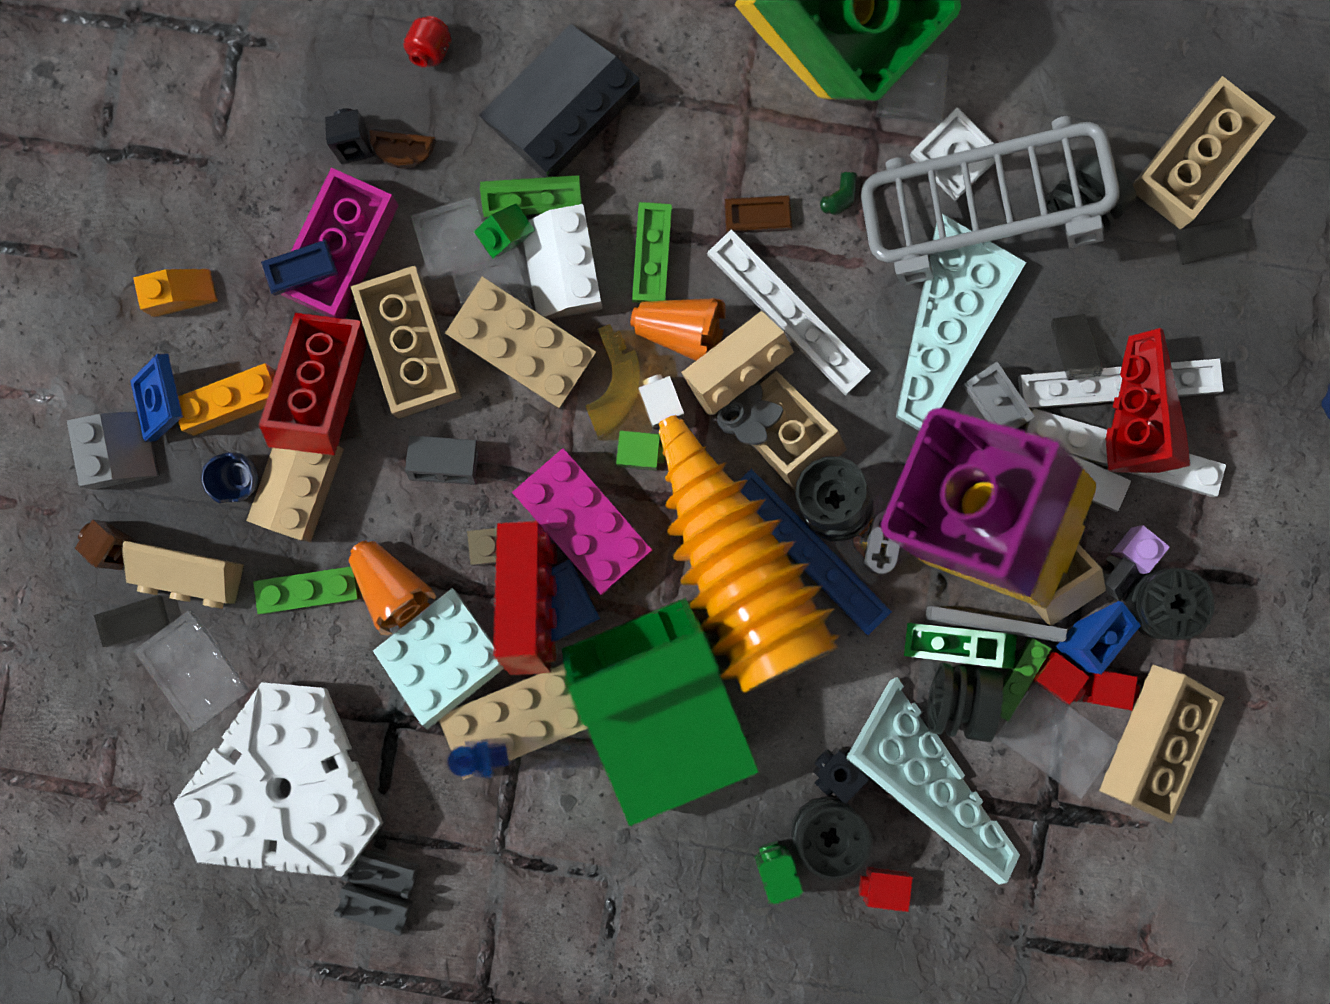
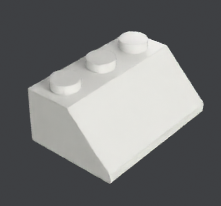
M583 204L552 209L528 220L535 231L523 242L536 312L546 319H553L602 310Z

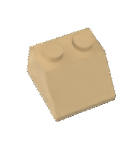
M1078 544L1067 574H1062L1050 605L1045 609L1033 604L1030 605L1049 626H1052L1106 591L1103 570Z

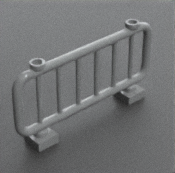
M1063 116L1052 121V130L906 165L905 159L900 157L888 160L886 162V170L871 175L865 181L861 192L868 242L872 254L880 261L894 263L900 285L905 286L934 279L928 255L1065 224L1069 249L1104 241L1100 216L1114 208L1119 199L1117 174L1109 138L1105 130L1098 124L1091 122L1073 124L1071 117ZM1089 136L1095 141L1105 187V197L1097 203L1083 206L1069 139ZM1062 141L1076 207L1048 214L1035 148ZM1028 149L1041 216L1014 222L1001 156ZM994 158L1007 223L980 229L968 164ZM961 166L973 231L946 237L935 172ZM928 174L940 239L913 245L902 180ZM896 182L906 247L888 250L882 244L874 192L880 185Z

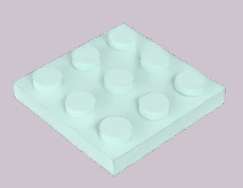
M453 588L373 650L420 724L426 729H429L504 669L494 658L493 642Z

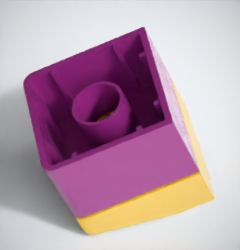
M935 408L929 411L924 418L881 522V530L887 538L929 566L1045 609L1051 603L1062 574H1067L1085 529L1083 522L1095 495L1096 482L1060 442L947 409Z

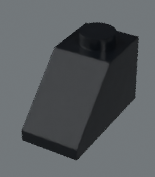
M344 108L335 111L332 116L325 117L327 145L341 165L373 157L365 122L358 109Z

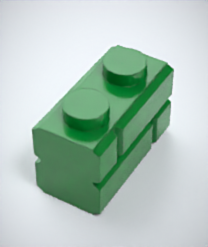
M777 841L760 846V852L754 858L769 903L777 904L799 897L803 891L787 847L779 846Z

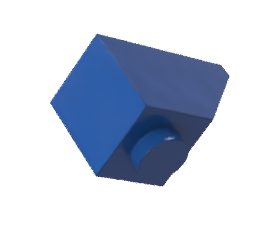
M1117 601L1076 622L1066 634V641L1059 642L1056 647L1067 661L1081 671L1102 674L1141 625L1126 605L1121 601Z

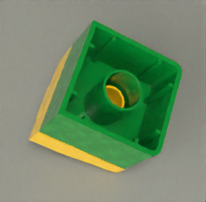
M737 0L735 6L757 33L819 98L874 101L880 99L957 17L960 12L961 2L960 0Z

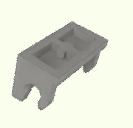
M998 361L963 384V387L988 422L1017 429L1035 418Z

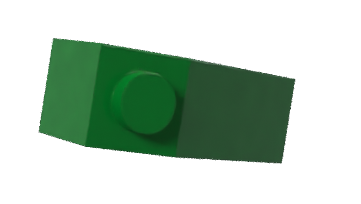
M907 623L904 656L1014 669L1017 635Z

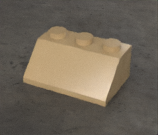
M760 311L681 373L707 415H714L747 388L754 385L769 371L784 362L794 351L785 333L763 311Z
M338 446L335 456L272 448L247 521L301 541L311 542L344 449Z
M123 542L122 550L126 583L138 585V592L157 595L158 590L171 592V599L190 602L191 596L202 598V605L223 609L224 603L235 604L244 567L243 564L148 544Z

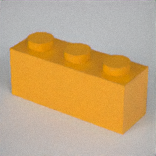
M264 363L178 396L183 416L178 421L181 431L194 436L264 409L276 370Z

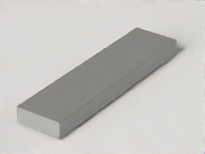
M927 606L925 618L931 621L1054 642L1066 641L1067 629L935 606Z

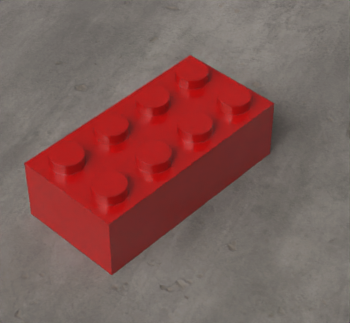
M303 313L294 314L259 423L268 447L335 456L367 346L361 321Z
M538 521L497 524L494 658L510 675L551 673V662L556 661V645L554 641H551V629H555L557 624L555 608H552V596L557 594L556 577L552 576V564L557 563L556 544H552L548 532H544Z

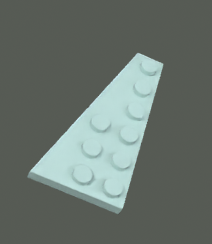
M942 214L946 237L971 232L968 228ZM937 223L933 240L940 239ZM990 241L929 256L934 279L924 281L896 418L917 430H920L924 418L929 411L941 408L1026 264L1025 261Z

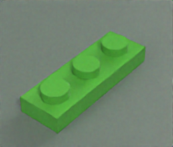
M579 175L480 182L484 217H489L491 214L515 203L524 215L543 214L552 209L582 204Z
M639 202L632 292L633 303L665 301L672 204Z
M351 566L253 581L257 614L360 599L358 584Z

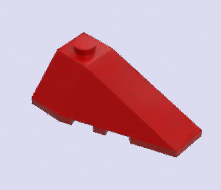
M1162 328L1128 336L1120 372L1122 382L1119 396L1114 398L1112 407L1115 409L1112 427H1108L1105 438L1108 471L1160 473L1189 467L1187 431L1164 331Z

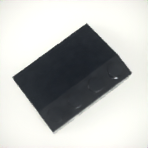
M570 24L479 116L543 178L557 177L640 93V79L614 54Z

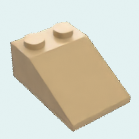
M775 371L760 384L763 389L762 400L778 404L783 408L784 412L775 425L765 429L768 440L765 443L753 446L796 492V483L802 471L808 465L823 457H839L847 449L839 431L787 380Z

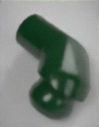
M841 173L839 190L830 196H824L820 201V208L823 213L837 215L852 206L855 199L856 173Z

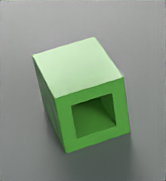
M620 431L617 467L657 471L658 463H664L665 460L659 434Z

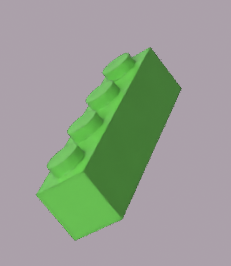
M1027 638L1014 661V669L1010 668L1003 680V702L1000 718L1008 722L1051 648L1034 638Z

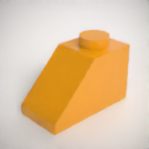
M165 269L133 277L140 310L152 317L218 302L209 269Z

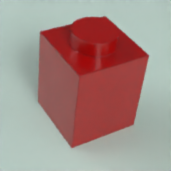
M1049 652L1032 682L1061 703L1071 704L1072 701L1077 702L1086 692L1087 685L1085 683L1089 676L1058 653Z
M1104 671L1102 674L1087 672L1089 679L1085 683L1087 690L1084 693L1083 702L1132 711L1133 704L1137 703L1140 695V686L1137 684L1136 676Z
M867 867L866 876L861 875L859 896L863 897L867 907L909 912L912 876L906 871Z

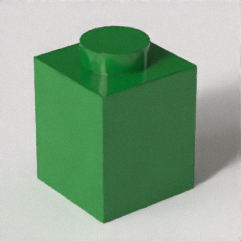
M515 203L491 214L474 233L491 258L494 259L518 247L535 229Z

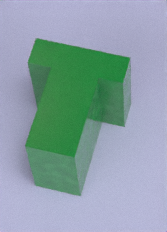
M686 598L562 648L567 690L583 727L586 726L629 827L759 773L703 632L692 609L689 608Z

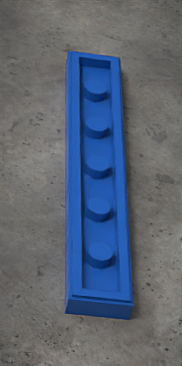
M752 469L739 480H747L740 492L749 501L766 499L757 511L764 521L781 520L772 533L778 542L796 541L787 554L796 564L810 563L804 572L818 586H822L821 589L866 635H869L892 613Z

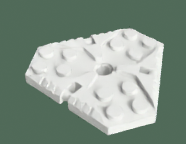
M261 682L245 704L243 710L239 712L237 718L223 734V743L219 748H213L208 758L205 759L200 769L197 770L194 777L188 782L174 802L195 859L199 863L258 869L267 868L268 865L275 866L278 871L338 877L346 876L383 824V821L358 761L351 762L347 751L351 750L352 747L327 688ZM234 749L242 753L237 762L230 757ZM334 757L339 768L330 772L326 761ZM283 779H287L291 784V793L287 798L280 792V784ZM270 840L277 841L276 852L269 851Z

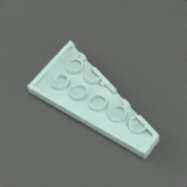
M898 677L891 679L846 758L999 885L1007 883L1020 854L998 822L992 821L981 806L983 800L976 791L972 792L963 780L965 774L938 735L930 733L919 716L922 712L916 703L911 704L901 690L904 686Z

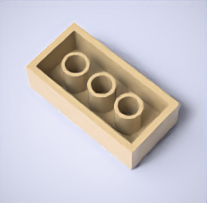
M1222 76L1205 93L1132 184L1136 195L1181 230L1195 219L1275 119V116Z
M414 265L350 286L391 413L400 419L460 399V391L425 284L416 266Z
M483 276L445 332L447 336L557 408L561 407L596 353L595 350Z
M564 664L552 668L551 673L537 674L455 708L439 720L463 780L587 729L586 726L583 727L567 690Z
M1152 665L1099 791L1172 824L1225 697L1186 675Z

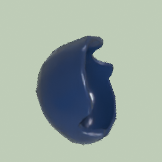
M228 452L216 455L206 463L202 470L201 482L204 491L214 501L218 503L240 502L247 499L257 489L258 473L253 461L241 453Z

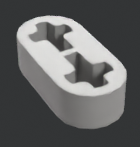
M886 511L878 513L871 522L864 556L866 567L875 574H885L895 567L900 548L899 545L889 538L882 540L883 533L881 527H879V522H882ZM881 544L885 545L884 556L889 558V563L882 564L881 568H878L877 562L872 560V555L879 554Z

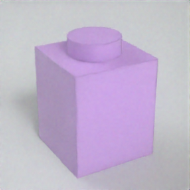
M1142 525L1130 528L1111 554L1120 559L1124 557L1136 564L1139 574L1150 573L1170 546Z

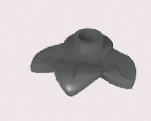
M753 385L738 395L734 401H731L718 411L717 423L722 431L735 434L740 442L758 445L768 440L765 429L775 425L780 420L784 411L778 404L762 400V386Z

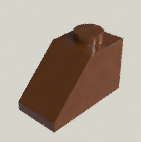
M92 519L91 523H87L79 532V542L75 549L96 568L121 570L124 566L123 542L138 543L139 541L105 521Z

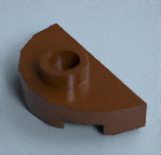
M369 130L370 143L377 156L387 165L399 169L413 168L423 163L433 152L436 143L435 137Z

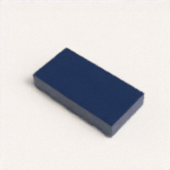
M326 240L261 262L271 294L274 296L338 274Z

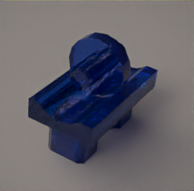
M487 740L465 741V746H458L450 752L447 758V765L449 770L459 777L493 776L492 768L509 765L507 746L505 743L488 744Z

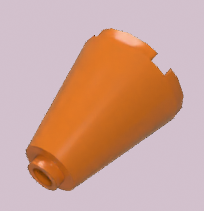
M717 298L644 301L640 303L639 307H634L630 324L631 327H635L637 335L697 361L722 341L724 330L720 329L719 318L725 319L724 300Z
M361 541L351 549V555L348 559L374 626L381 635L392 634L390 628L397 625L401 629L430 606L428 603L430 597L435 600L436 595L432 588L376 541Z

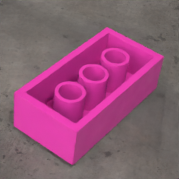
M331 167L291 251L326 240L338 274L284 292L281 295L328 317L345 319L354 300L350 286L363 282L399 206L392 194Z
M564 448L512 492L601 595L605 594L653 552Z

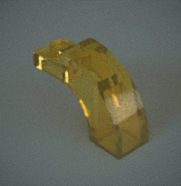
M611 324L598 328V332L612 365V380L602 397L585 405L599 440L615 432L627 420L635 407L639 395L638 388L640 387V367L636 351L633 350L622 354L621 351L627 349L620 330L613 332Z

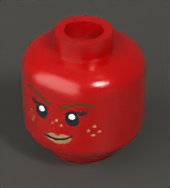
M434 16L420 17L413 21L404 39L403 46L409 56V60L416 66L422 68L426 66L435 67L442 63L451 45L452 38L448 31V26L441 19Z

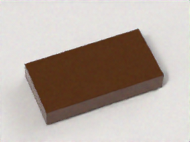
M790 195L724 199L726 234L731 229L734 233L792 230Z

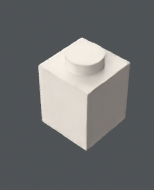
M659 374L643 381L644 386L638 388L639 394L653 429L658 428L659 422L667 417L677 415L678 419L684 418V412L670 376L662 378V375Z

